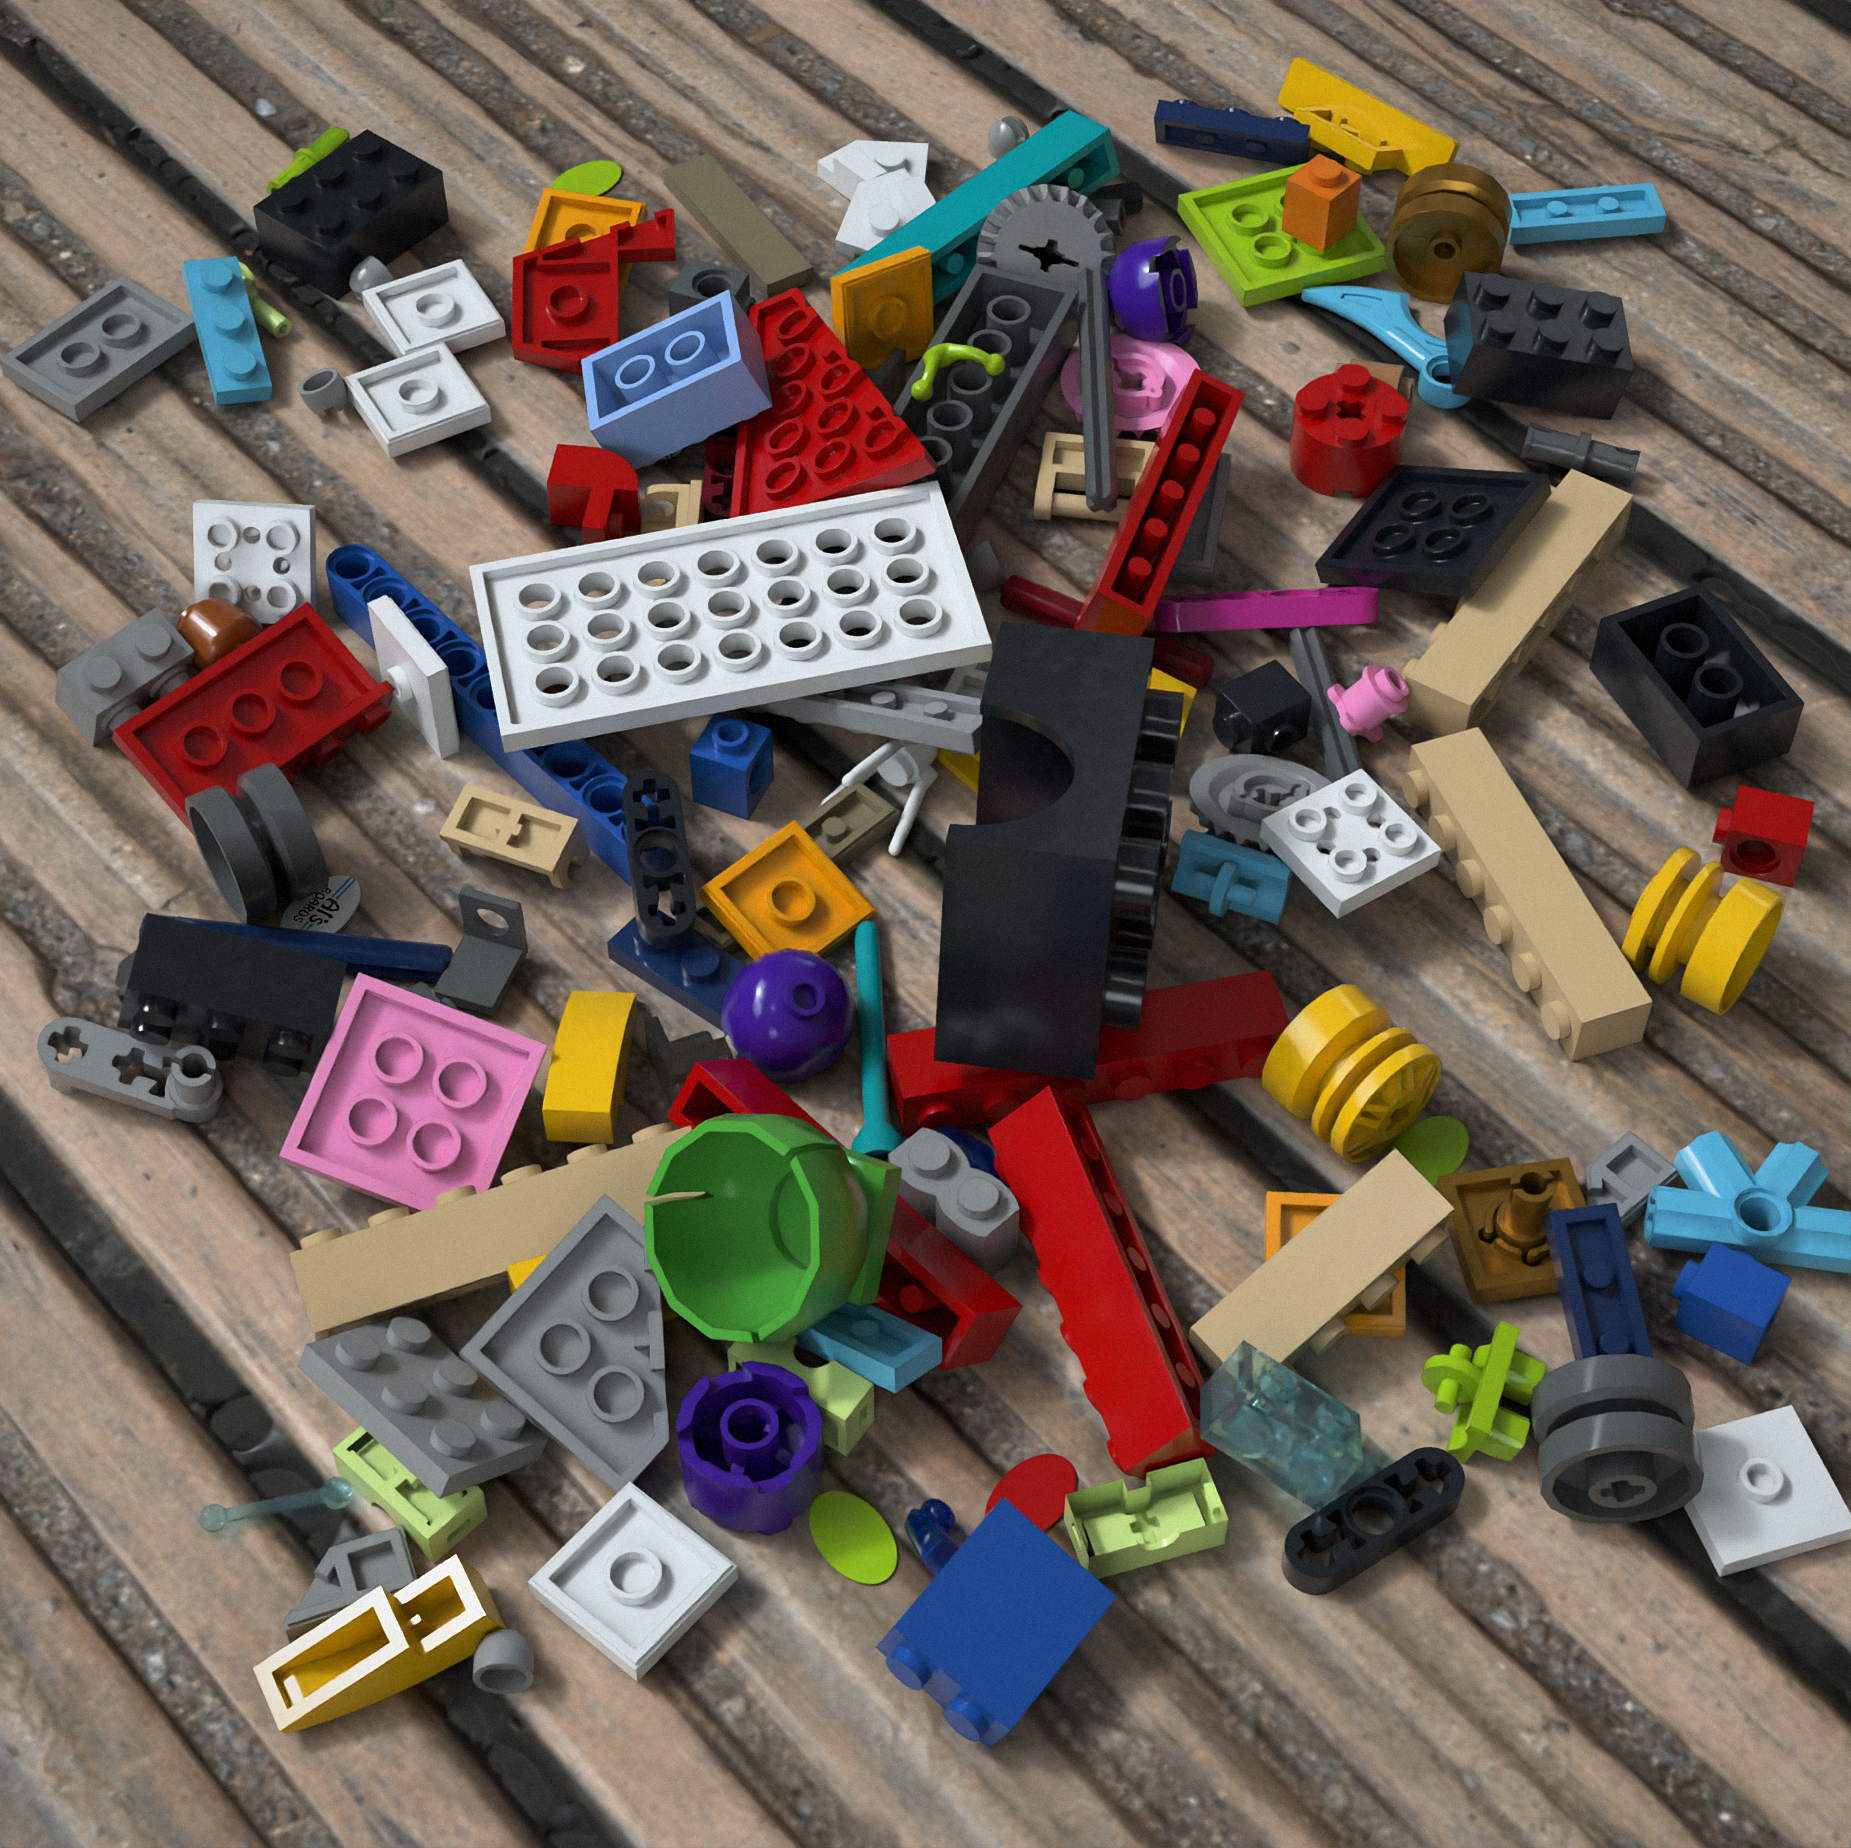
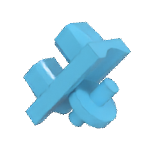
M1187 829L1182 836L1180 858L1171 890L1209 902V913L1219 917H1223L1227 910L1231 909L1278 925L1283 917L1293 871L1273 851L1262 853L1237 845L1231 839L1222 840L1216 838L1213 829H1208L1205 833Z

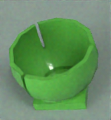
M726 1113L705 1120L666 1148L646 1194L657 1197L674 1192L705 1193L698 1196L670 1197L644 1202L646 1257L670 1308L710 1339L749 1343H779L810 1329L843 1306L847 1301L858 1306L876 1303L902 1168L842 1147L801 1118L776 1114Z

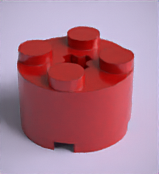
M1357 364L1343 365L1337 370V373L1324 375L1312 380L1299 390L1295 397L1289 446L1290 466L1294 476L1304 486L1321 495L1333 497L1334 490L1353 491L1352 499L1371 496L1394 466L1400 465L1409 411L1408 401L1391 385L1370 376L1367 368Z

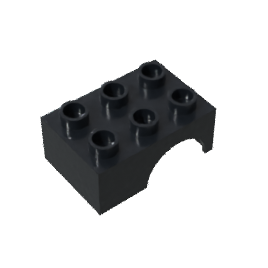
M1001 621L980 703L982 730L976 825L950 824L946 837L934 1061L1095 1081L1104 1027L1131 1031L1140 1030L1149 951H1152L1161 875L1164 876L1173 806V800H1169L1172 770H1175L1184 703L1183 692L1150 689L1155 638Z

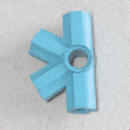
M1716 1130L1696 1137L1686 1148L1678 1151L1674 1159L1673 1166L1677 1169L1689 1190L1653 1185L1650 1190L1644 1219V1241L1648 1242V1246L1706 1254L1713 1241H1716L1732 1250L1752 1255L1767 1267L1772 1263L1851 1274V1212L1809 1206L1826 1183L1830 1172L1823 1166L1819 1153L1799 1141L1794 1144L1779 1142L1754 1175L1729 1136L1720 1135Z

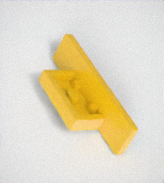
M1295 57L1279 94L1278 104L1294 113L1293 119H1296L1301 124L1311 125L1310 147L1328 153L1334 151L1346 158L1344 164L1348 168L1366 175H1372L1374 170L1397 169L1408 176H1412L1427 166L1453 163L1460 147V143L1456 139L1304 57Z

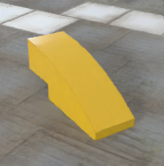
M572 990L566 1003L554 1044L542 1107L547 1141L614 1144L619 1105H623L637 1008V993Z
M456 1554L394 1595L382 1586H379L253 1669L279 1731L287 1735L367 1707L423 1682L473 1655L476 1652L478 1643L488 1633L507 1628L480 1572Z

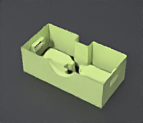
M794 1337L779 1343L735 1341L727 1351L729 1372L742 1370V1362L758 1361L780 1365L802 1378L808 1385L810 1397L819 1408L823 1422L824 1444L847 1456L874 1421V1384L834 1360L818 1368L802 1365L797 1361L793 1353L797 1344V1339Z
M362 1426L332 1449L338 1475L371 1506L374 1503L380 1505L397 1526H402L404 1536L433 1564L488 1517L484 1493L478 1486L475 1485L439 1499Z
M1204 1458L1147 1472L1145 1487L1127 1492L1124 1481L1121 1479L1066 1494L1064 1522L1080 1565L1096 1579L1225 1544L1228 1517ZM1084 1527L1096 1555L1090 1558L1086 1551L1088 1549V1540L1083 1530Z

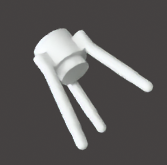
M889 738L882 747L842 778V784L828 795L821 805L844 787H851L857 781L863 784L877 772L885 781L894 786L913 783V789L888 849L891 855H898L909 834L927 789L938 777L936 770L930 766L937 758L938 747L920 743L903 744L895 738Z

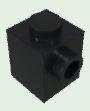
M1275 659L1217 687L1215 713L1212 720L1213 730L1220 743L1226 748H1232L1236 754L1279 755L1285 752L1292 744L1307 737L1312 695Z

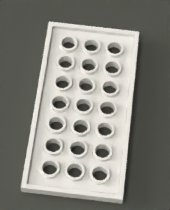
M938 480L469 566L504 753L982 663L992 659V642ZM892 535L900 536L903 539L894 543L881 541L882 538ZM832 546H841L844 551L835 554L825 553L822 550ZM772 557H783L787 560L781 564L774 565L764 563L765 560ZM713 568H725L728 571L715 576L704 574ZM906 575L913 576L916 581L911 583H897L893 581L897 577ZM654 579H667L669 581L662 586L652 587L645 585ZM847 586L855 587L857 590L852 594L845 595L833 592L838 588ZM595 590L610 591V593L602 597L592 598L585 596ZM788 597L796 598L799 601L788 606L774 603L779 599ZM535 601L551 602L543 608L531 609L526 607ZM723 609H737L739 612L729 617L714 615ZM913 617H926L930 622L923 625H912L905 621ZM664 620H677L679 622L678 625L670 628L654 626ZM854 628H866L870 632L864 636L845 634ZM605 631H617L620 633L611 639L595 638L597 634ZM795 639H806L810 642L809 645L800 648H792L785 645ZM545 642L560 644L556 648L547 651L534 649L539 644ZM737 650H744L750 653L749 656L742 659L725 657L728 653ZM674 662H687L690 664L689 667L683 670L671 671L665 669L667 665ZM615 673H626L629 675L627 679L620 682L603 680ZM556 684L569 686L565 691L556 694L542 692L545 688Z

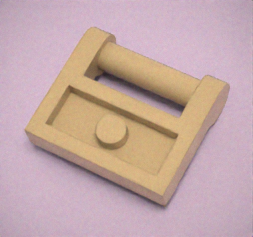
M1046 432L1035 493L1034 519L1051 521L1052 515L1120 522L1130 500L1117 499V507L1109 513L1103 510L1093 512L1086 505L1085 495L1055 493V489L1086 491L1083 435ZM1115 438L1118 495L1132 496L1155 442Z

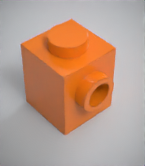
M1321 154L1316 155L1287 178L1281 230L1324 253L1356 226L1362 175Z

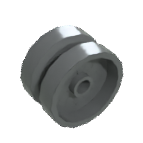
M273 762L265 763L238 775L236 785L237 799L220 785H214L185 798V808L190 827L204 862L221 896L241 923L248 924L275 912L278 898L277 887L286 896L297 901L328 888L329 877L326 863L315 832L295 791L282 771Z
M1636 1354L1598 1355L1571 1361L1547 1373L1532 1389L1530 1408L1533 1434L1540 1445L1537 1457L1540 1494L1551 1509L1571 1519L1592 1523H1633L1661 1517L1679 1509L1701 1491L1704 1470L1700 1444L1692 1432L1695 1411L1691 1385L1680 1369L1661 1359Z

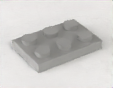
M121 275L0 358V365L4 377L79 423L196 340L198 335L192 316Z
M409 1312L308 1343L297 1366L439 1499L539 1461L549 1439L525 1418L520 1409L506 1401L477 1374L475 1369L456 1356L430 1332L423 1322L415 1319Z

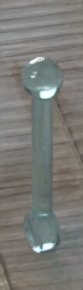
M333 1477L324 1483L322 1489L224 1508L219 1504H209L200 1511L199 1523L208 1532H218L225 1527L227 1522L325 1503L333 1509H341L350 1503L352 1489L349 1481L345 1478Z

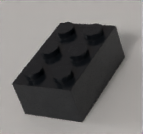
M368 129L253 206L263 258L336 301L352 291L349 285L350 274L356 265L366 257L373 256L386 267L449 222L442 170Z
M1463 272L1443 320L1452 394L1595 418L1612 419L1634 373L1622 297L1611 296L1599 291L1588 292L1558 287L1546 282L1535 283L1505 278L1493 273Z
M1703 583L1600 619L1589 669L1686 790L1790 752L1805 703Z
M146 913L117 1027L130 1030L129 1035L132 1038L148 1044L167 1045L170 1040L190 1045L202 1046L211 1052L215 1060L232 1061L236 1056L260 1061L262 1062L261 1067L264 1070L281 1076L297 1077L301 1075V1071L313 1074L330 1038L347 963Z

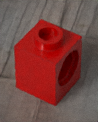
M1740 784L1733 809L1720 807L1712 838L1713 843L1723 845L1719 863L1725 868L1724 871L1792 888L1806 848L1815 802Z

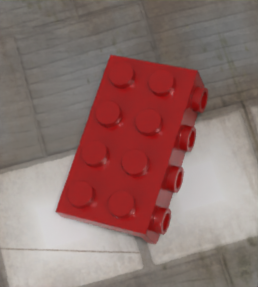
M306 602L114 729L112 740L193 834L185 808L186 797L214 785H220L237 799L236 785L238 775L273 762L282 771L292 786L297 780L295 774L311 763L319 768L334 759L345 747L343 741L359 730L363 735H368L379 728L392 714L389 707L394 697L392 692L395 688L387 680L378 685L312 606Z

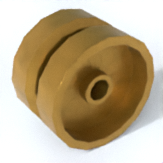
M1451 162L1427 166L1410 176L1398 192L1393 220L1390 223L1386 239L1384 259L1390 276L1404 291L1423 301L1449 305L1464 271L1500 275L1513 213L1505 189L1493 176L1470 165Z

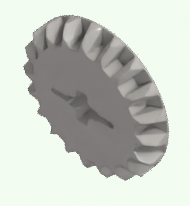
M1040 184L1015 191L999 202L991 211L980 231L976 250V263L1077 288L1078 273L1084 268L1092 271L1101 268L1107 274V280H1109L1111 268L1114 265L1117 254L1113 247V232L1109 229L1103 212L1098 210L1089 201L1088 197L1071 190L1069 187ZM1050 240L1055 243L1053 247L1054 252L1061 255V259L1073 263L1074 267L1064 263L1059 265L1053 264L1049 265L1047 271L1044 272L1040 269L1041 260L1033 257V253L1020 250L1019 246L1030 249L1042 248Z
M1258 754L1223 756L1203 764L1192 775L1187 797L1190 799L1189 811L1199 817L1200 826L1214 829L1216 838L1222 840L1231 839L1237 845L1252 847L1259 852L1265 853L1266 851L1273 850L1259 836L1262 819L1332 784V782L1306 766L1278 757ZM1326 815V816H1327V819H1329V818L1335 819V818H1336L1335 816H1332V815Z

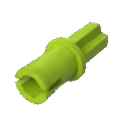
M332 126L310 147L297 150L293 156L294 161L275 179L267 183V193L271 195L351 140L350 133L345 128L340 129L337 126Z

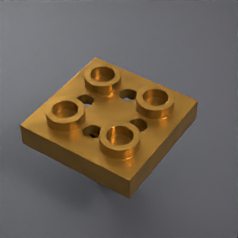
M1569 1157L1438 1176L1436 1190L1455 1208L1446 1227L1473 1305L1559 1292L1543 1218L1549 1211L1587 1206ZM1492 1236L1495 1238L1491 1244L1480 1240L1482 1238L1490 1239ZM1527 1257L1528 1262L1534 1263L1537 1261L1539 1265L1536 1267L1526 1266L1522 1259Z

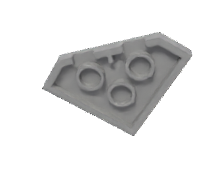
M604 1193L461 1349L459 1354L464 1361L616 1495L629 1481L634 1484L669 1444V1425L666 1402L660 1285L646 1257L645 1228Z

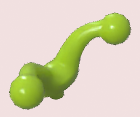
M953 343L937 344L924 354V374L920 380L913 383L911 394L917 401H928L933 395L932 383L938 369L947 367L958 360L978 362L992 376L999 375L1004 371L1005 360L1000 354H988L972 346Z

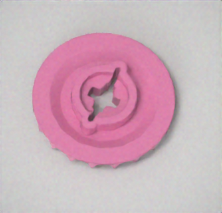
M1127 334L1110 335L1115 438L1123 432L1132 433L1138 440L1143 432L1149 431L1158 436L1168 412L1195 368L1200 370V367L1186 351L1173 343L1136 340ZM1079 347L1069 356L1062 368L1060 394L1064 396L1065 409L1075 411L1077 422L1083 423ZM1125 385L1128 389L1122 390V386ZM1139 386L1141 387V391H1137L1134 388H1137Z

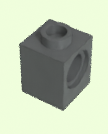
M689 258L668 290L670 317L729 289L749 319L750 307L756 305L755 298L750 296L749 273Z

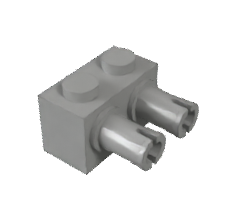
M156 607L60 668L57 673L55 703L91 745L95 746L113 734L114 729L190 680L195 651Z

